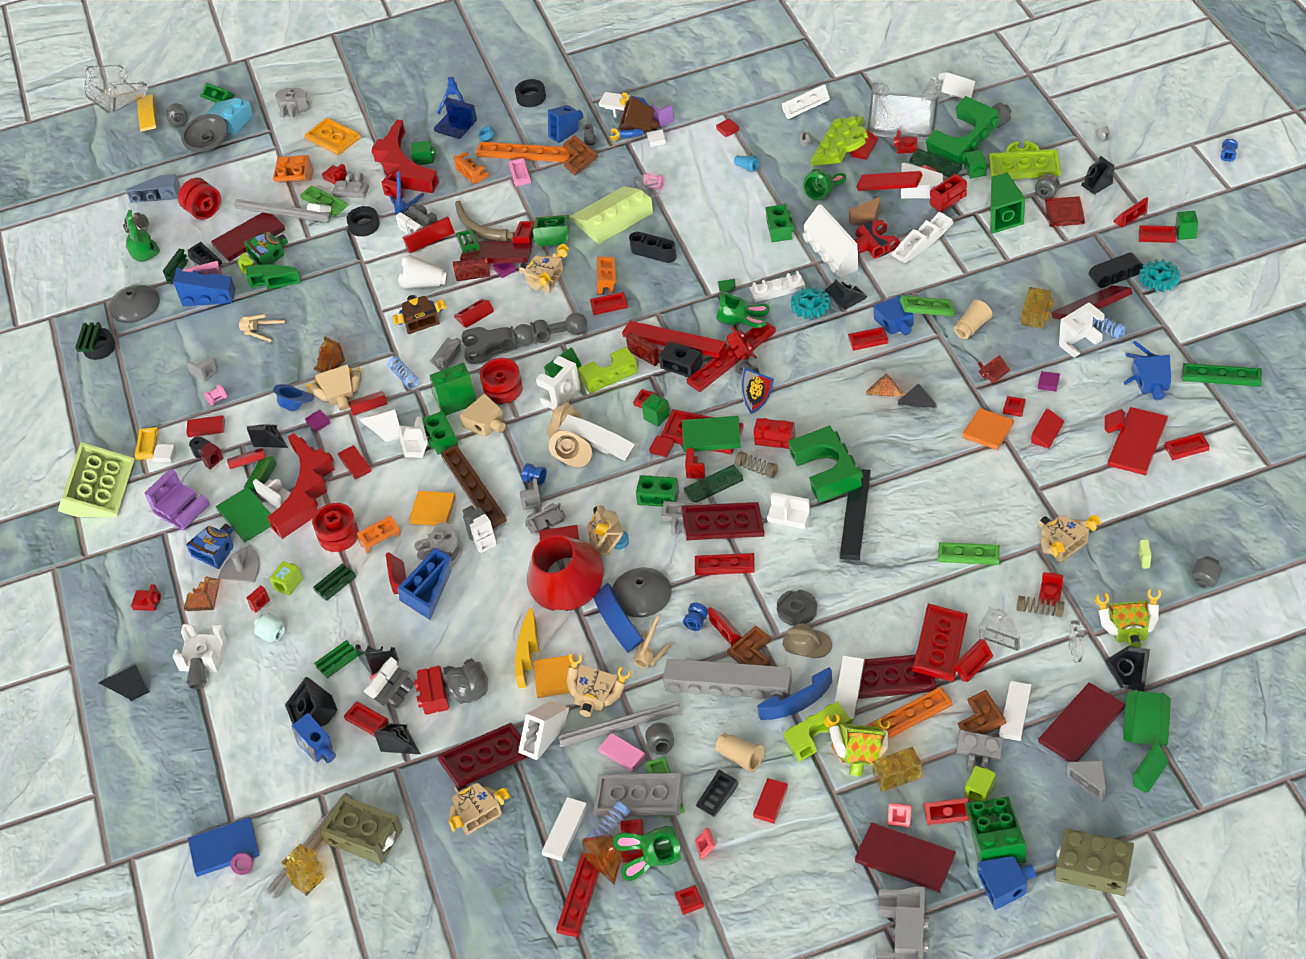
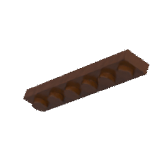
M455 445L441 452V458L474 507L476 509L480 507L489 518L492 528L507 522L506 516L459 447Z

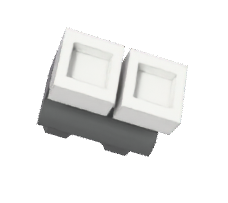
M422 205L417 208L410 206L407 213L403 214L400 212L396 215L399 229L407 234L438 221L436 214L433 212L428 214L426 208Z
M472 505L463 509V519L469 539L475 542L478 552L482 553L496 546L491 522L480 507L475 509Z
M390 657L363 692L383 706L388 703L390 706L397 708L404 700L396 692L398 688L407 694L415 684L407 677L410 672L402 670L396 665L397 661Z

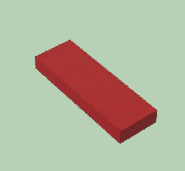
M445 217L402 238L408 253H412L455 232L449 217Z
M754 553L695 556V576L755 573Z

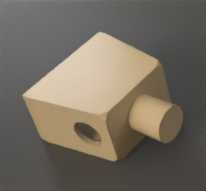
M485 394L459 414L463 428L482 436H488L494 430L501 433L506 427L505 423H503L502 410Z

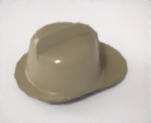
M802 623L788 629V633L783 639V646L790 654L821 658L831 651L832 641L826 633L813 630L808 624Z

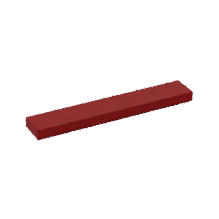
M629 321L622 331L623 337L662 346H666L670 341L696 349L703 355L720 358L727 347L726 341Z
M767 322L763 327H753L745 333L747 337L745 340L750 342L756 349L776 333V328ZM731 346L727 347L720 358L714 357L686 379L687 384L698 392L703 391L740 361L734 353L735 350Z

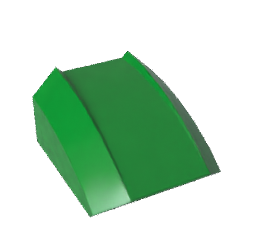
M570 216L536 217L533 226L534 241L541 247L565 244L569 239Z
M1137 690L1127 693L1123 740L1139 744L1153 745L1158 743L1160 746L1168 745L1171 698L1164 693Z

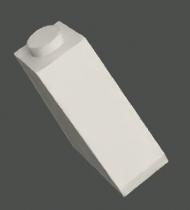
M902 163L901 172L921 171L923 176L917 188L901 189V199L931 198L930 190L943 182V174Z
M549 701L527 713L518 753L536 760L539 759L565 727L569 707Z

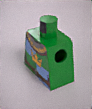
M270 232L244 241L248 255L258 265H272L284 255L282 246L288 243L284 234L275 238Z

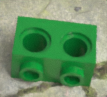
M786 204L765 207L771 242L791 240L792 232H795L794 223L790 222L792 221L791 211H787Z
M443 411L422 418L426 437H429L427 439L431 449H435L437 455L455 445L458 446L455 434Z
M640 475L636 489L638 505L663 507L664 501L677 502L679 494L678 478Z

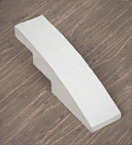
M938 212L930 222L926 220L918 230L913 229L891 255L904 264L909 262L940 238L953 224V220Z
M567 415L558 431L572 432L585 439L591 447L598 449L606 455L611 453L624 462L635 446L634 443L607 429L571 415Z

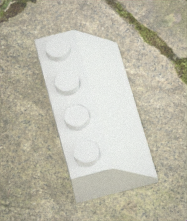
M821 204L818 205L804 224V240L810 243L813 250L821 256L823 262H826L832 272L836 273L840 278L857 271V243Z

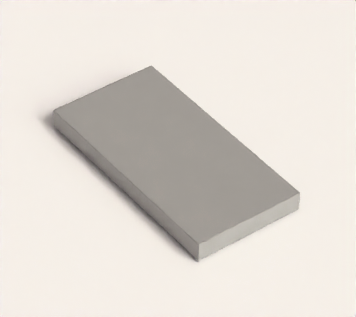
M683 773L599 774L593 813L595 816H612L609 813V810L619 815L613 806L620 801L631 811L627 816L680 815L684 781Z

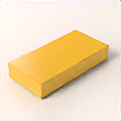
M157 427L139 429L135 451L136 460L153 458L159 435Z

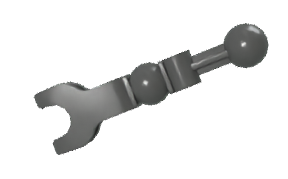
M572 313L568 315L565 321L549 325L545 320H536L534 323L530 322L531 326L520 324L514 330L513 326L511 328L502 327L492 330L482 327L467 329L463 331L461 336L462 342L467 346L464 353L465 360L470 364L485 362L496 353L509 351L514 347L517 348V344L528 346L533 341L535 344L537 342L545 343L550 339V334L568 331L573 335H579L586 330L587 320L580 313Z

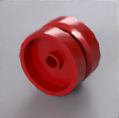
M196 177L189 179L182 185L178 193V203L180 207L196 219L204 220L217 212L221 204V195L215 187L202 178Z
M496 358L482 366L479 374L483 393L495 404L510 403L521 395L523 390L519 367L515 361L509 358Z
M330 503L321 507L314 514L312 525L319 544L323 549L330 552H341L349 549L356 543L359 529L353 511L349 506L342 503Z

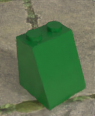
M1008 172L991 177V234L1023 225L1025 213L1024 195Z
M465 363L429 375L432 394L440 411H443L445 416L466 409L476 401L471 377Z

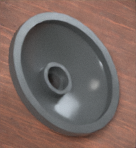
M201 115L191 120L184 127L181 140L183 145L192 152L210 151L222 143L227 135L228 127L225 120L219 115Z
M142 284L130 285L119 290L112 297L108 309L111 316L119 322H138L156 311L160 298L157 291L150 286Z
M642 567L623 573L612 587L618 596L617 600L624 612L631 617L640 618L654 615L661 611L671 598V585L668 578L662 572L652 568Z

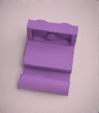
M171 468L144 493L153 513L181 530L189 526L210 505L203 495L197 498L195 497L197 495L196 491L181 484L176 471Z

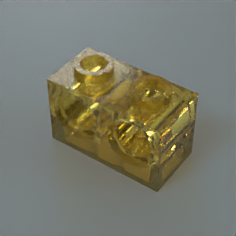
M1029 287L1021 313V325L1043 329L1045 321L1048 322L1050 311L1048 310L1052 309L1054 298H1051V290Z
M913 747L872 761L873 776L881 792L922 778V763Z
M299 844L281 863L291 885L307 896L325 876L322 871L323 866L317 860V853L312 848H305Z

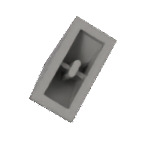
M1102 761L1070 762L1067 765L1066 777L1100 802H1103L1106 786Z

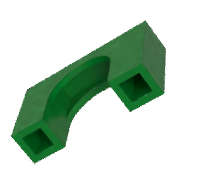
M967 96L956 106L957 118L975 127L974 130L963 137H951L935 130L926 140L927 152L958 167H961L965 162L964 153L976 151L983 140L987 139L990 132L1000 123L998 110Z
M830 425L788 441L790 455L797 466L820 458H829L837 461V464L831 469L809 477L811 490L819 503L862 487L861 478H863L860 467L856 468L853 456L848 455L845 443H841L838 432H834Z

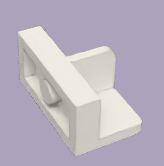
M947 72L939 74L938 80L943 81L942 93L949 94V97H959L962 99L965 96L972 97L975 81Z
M605 92L599 102V106L613 110L614 117L617 118L620 111H623L625 105L620 104L619 99L624 98H622V94Z
M417 417L414 426H399L398 429L405 457L423 458L428 443L422 419Z
M278 478L273 481L269 479L265 484L257 479L253 481L258 496L277 509L290 495V492L283 488Z
M772 493L771 508L767 521L805 529L811 514L810 500Z

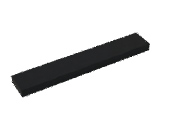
M861 469L863 478H861L862 487L848 491L840 549V559L860 560L871 477V470Z

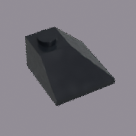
M309 677L303 679L285 704L292 725L309 713L322 727L327 725L338 711L332 695Z

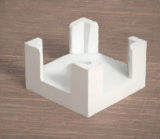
M1091 303L1085 304L1061 319L1059 346L1074 358L1080 355V351L1073 344L1086 337L1093 344H1098L1102 341V333L1093 327V317L1103 321L1104 314Z
M560 356L554 360V363L564 368L554 378L545 374H540L536 378L537 385L549 390L550 398H540L541 404L553 410L557 406L569 402L581 389L576 363Z
M183 624L181 634L185 643L182 653L180 654L178 649H175L173 654L179 671H189L190 659L201 658L205 672H218L227 643V637L221 625H212L214 634H197L193 625Z

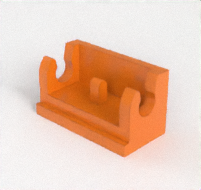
M463 152L458 156H453L456 170L474 185L489 176V173L484 171L485 166H478L471 158L463 159L469 153Z
M597 256L595 270L597 294L602 295L604 287H608L609 294H611L614 284H616L615 258Z
M390 515L358 532L357 536L360 546L364 547L367 554L370 552V547L394 534L396 537L401 534L400 528Z

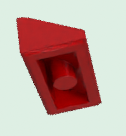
M866 129L869 136L865 139L866 143L860 148L850 151L851 157L867 160L878 141V137Z
M1148 198L1142 199L1122 212L1113 222L1120 227H1124L1146 213Z
M480 299L456 313L454 318L463 327L467 328L493 313L494 309L489 300Z
M379 391L349 401L348 403L354 416L387 405V400L384 392Z
M1046 408L1032 432L1031 443L1049 449L1062 428L1064 420Z
M387 552L385 556L389 582L395 595L398 594V587L406 579L405 567L401 559Z
M712 607L708 608L709 621L731 646L743 637L721 612Z
M960 798L923 803L927 825L967 821L968 816L965 803H969V799Z

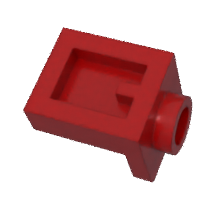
M897 130V137H894V147H897V154L917 153V137H901V131Z
M340 164L338 167L332 165L322 173L323 179L334 185L337 181L346 179L347 175L344 164Z
M390 173L381 182L384 195L393 196V198L397 199V182H395L394 174ZM401 186V199H402V198L404 197V195H403L402 186Z
M686 449V478H705V464L698 463V456L694 455V449Z
M1043 572L1038 601L1041 598V604H1044L1045 599L1047 600V605L1050 604L1051 600L1052 606H1055L1056 601L1060 602L1063 575Z
M151 584L149 590H136L131 604L133 610L156 611L157 604L161 601V593L156 585Z

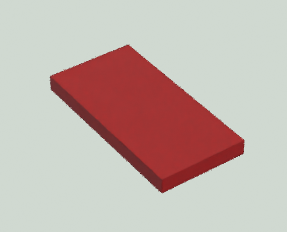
M1130 407L1125 418V427L1120 430L1107 466L1146 475L1168 421V416Z
M673 409L660 436L673 439L674 443L683 445L682 420L714 417ZM739 423L740 435L744 428L743 423ZM722 449V450H710V451H715V452H720V453H725V454H730V455H732L734 449Z
M927 604L912 671L951 682L954 681L956 669L953 665L959 660L968 617L967 613Z

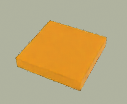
M418 491L409 518L410 524L432 526L442 522L448 524L456 498L455 493Z
M574 654L571 656L573 662H575ZM569 655L533 661L537 698L570 693L566 683L568 667L571 666Z

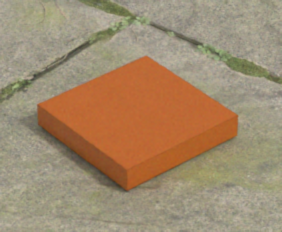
M979 408L964 430L963 438L998 450L1014 426V420Z

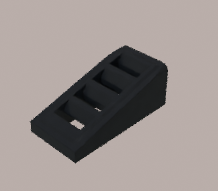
M201 241L188 249V257L198 265L218 261L219 265L222 264V261Z
M718 770L695 806L715 817L738 787L737 779ZM724 782L728 786L725 788L724 786L720 785V783ZM716 788L723 791L722 795L715 791ZM714 795L715 797L719 798V800L715 801L712 798H710V796ZM706 801H708L709 803H711V804H713V805H715V806L713 807V809H711L710 807L706 806L704 803H705Z

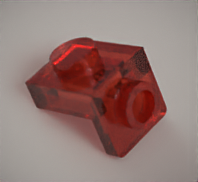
M1000 355L985 366L981 361L977 363L981 368L979 370L984 380L988 378L992 384L1011 371Z

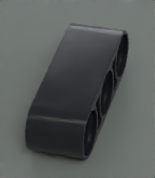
M638 231L629 235L630 248L633 254L665 263H671L676 260L677 255L674 241Z
M1130 252L1093 266L1089 271V276L1099 288H1105L1139 275L1140 270L1143 269V264L1134 253Z

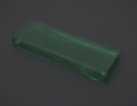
M917 149L909 158V163L920 167L921 165L929 166L947 177L958 174L962 170V164L921 149Z
M733 464L684 487V493L691 502H700L744 481L743 475Z

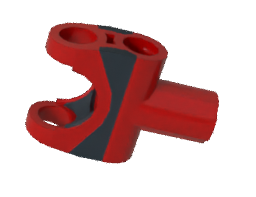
M883 220L869 222L858 227L855 231L857 239H854V241L857 243L858 254L868 251L873 258H879L894 251L899 246L900 241L895 235L882 236L888 228Z

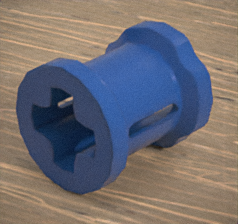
M1234 139L1224 140L1222 143L1221 159L1231 162L1236 159L1237 153L1235 150L1238 148V143Z

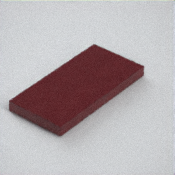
M260 213L212 240L211 243L228 261H231L242 255V253L247 252L244 241L266 232L276 236L285 230V226L273 214Z
M533 240L530 243L477 241L480 250L476 251L475 248H473V252L466 250V253H462L460 256V264L528 263L533 248Z
M1112 285L1052 311V318L1061 320L1087 303H1091L1097 309L1103 308L1132 295V288Z
M759 502L681 506L686 541L764 537L765 532Z
M916 654L864 659L858 699L931 692L937 688L935 677L912 671Z
M1088 682L1039 737L1038 743L1069 762H1078L1124 710L1125 703Z
M509 723L438 754L437 760L459 789L519 762L528 756L518 753L522 736L513 724Z
M871 822L856 854L855 863L940 892L956 856V851Z

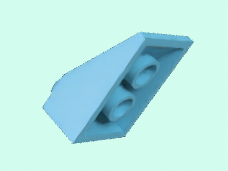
M239 98L216 102L205 113L221 116L227 124V133L233 135L253 117L249 101Z

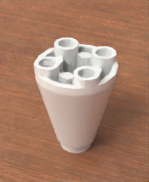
M412 255L403 256L402 266L404 271L403 273L400 272L399 283L402 288L445 286L447 272H444L443 269Z

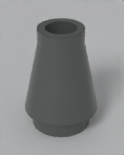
M201 658L190 659L186 683L190 689H202L207 682L203 660Z

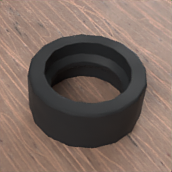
M527 79L518 83L515 87L517 103L523 107L538 106L546 98L545 87L540 80ZM530 91H536V92H537V93L532 94V95H524L525 93L530 92Z
M369 206L357 207L351 210L346 217L349 231L355 236L371 235L380 226L377 211ZM361 219H371L369 222L364 224H355L357 221Z
M101 328L97 341H106L102 345L95 347L94 351L83 352L85 357L98 360L109 356L113 352L115 341L109 330Z

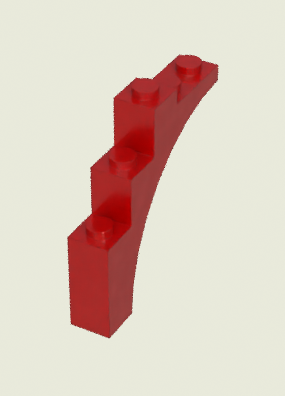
M397 119L394 125L391 126L387 136L384 137V140L378 139L375 145L372 146L371 152L375 162L382 163L386 175L394 174L395 182H397V172H400L402 189L433 193L439 184L436 170L415 164L402 153L401 143L406 132L403 120Z
M295 433L289 435L288 439L291 448L299 457V477L289 497L267 517L271 529L281 539L313 519L314 514L318 510L316 499L327 492L324 477L335 470L332 463L334 459L329 452L325 453L321 448L315 451L312 446H307L306 441L302 437L299 438Z

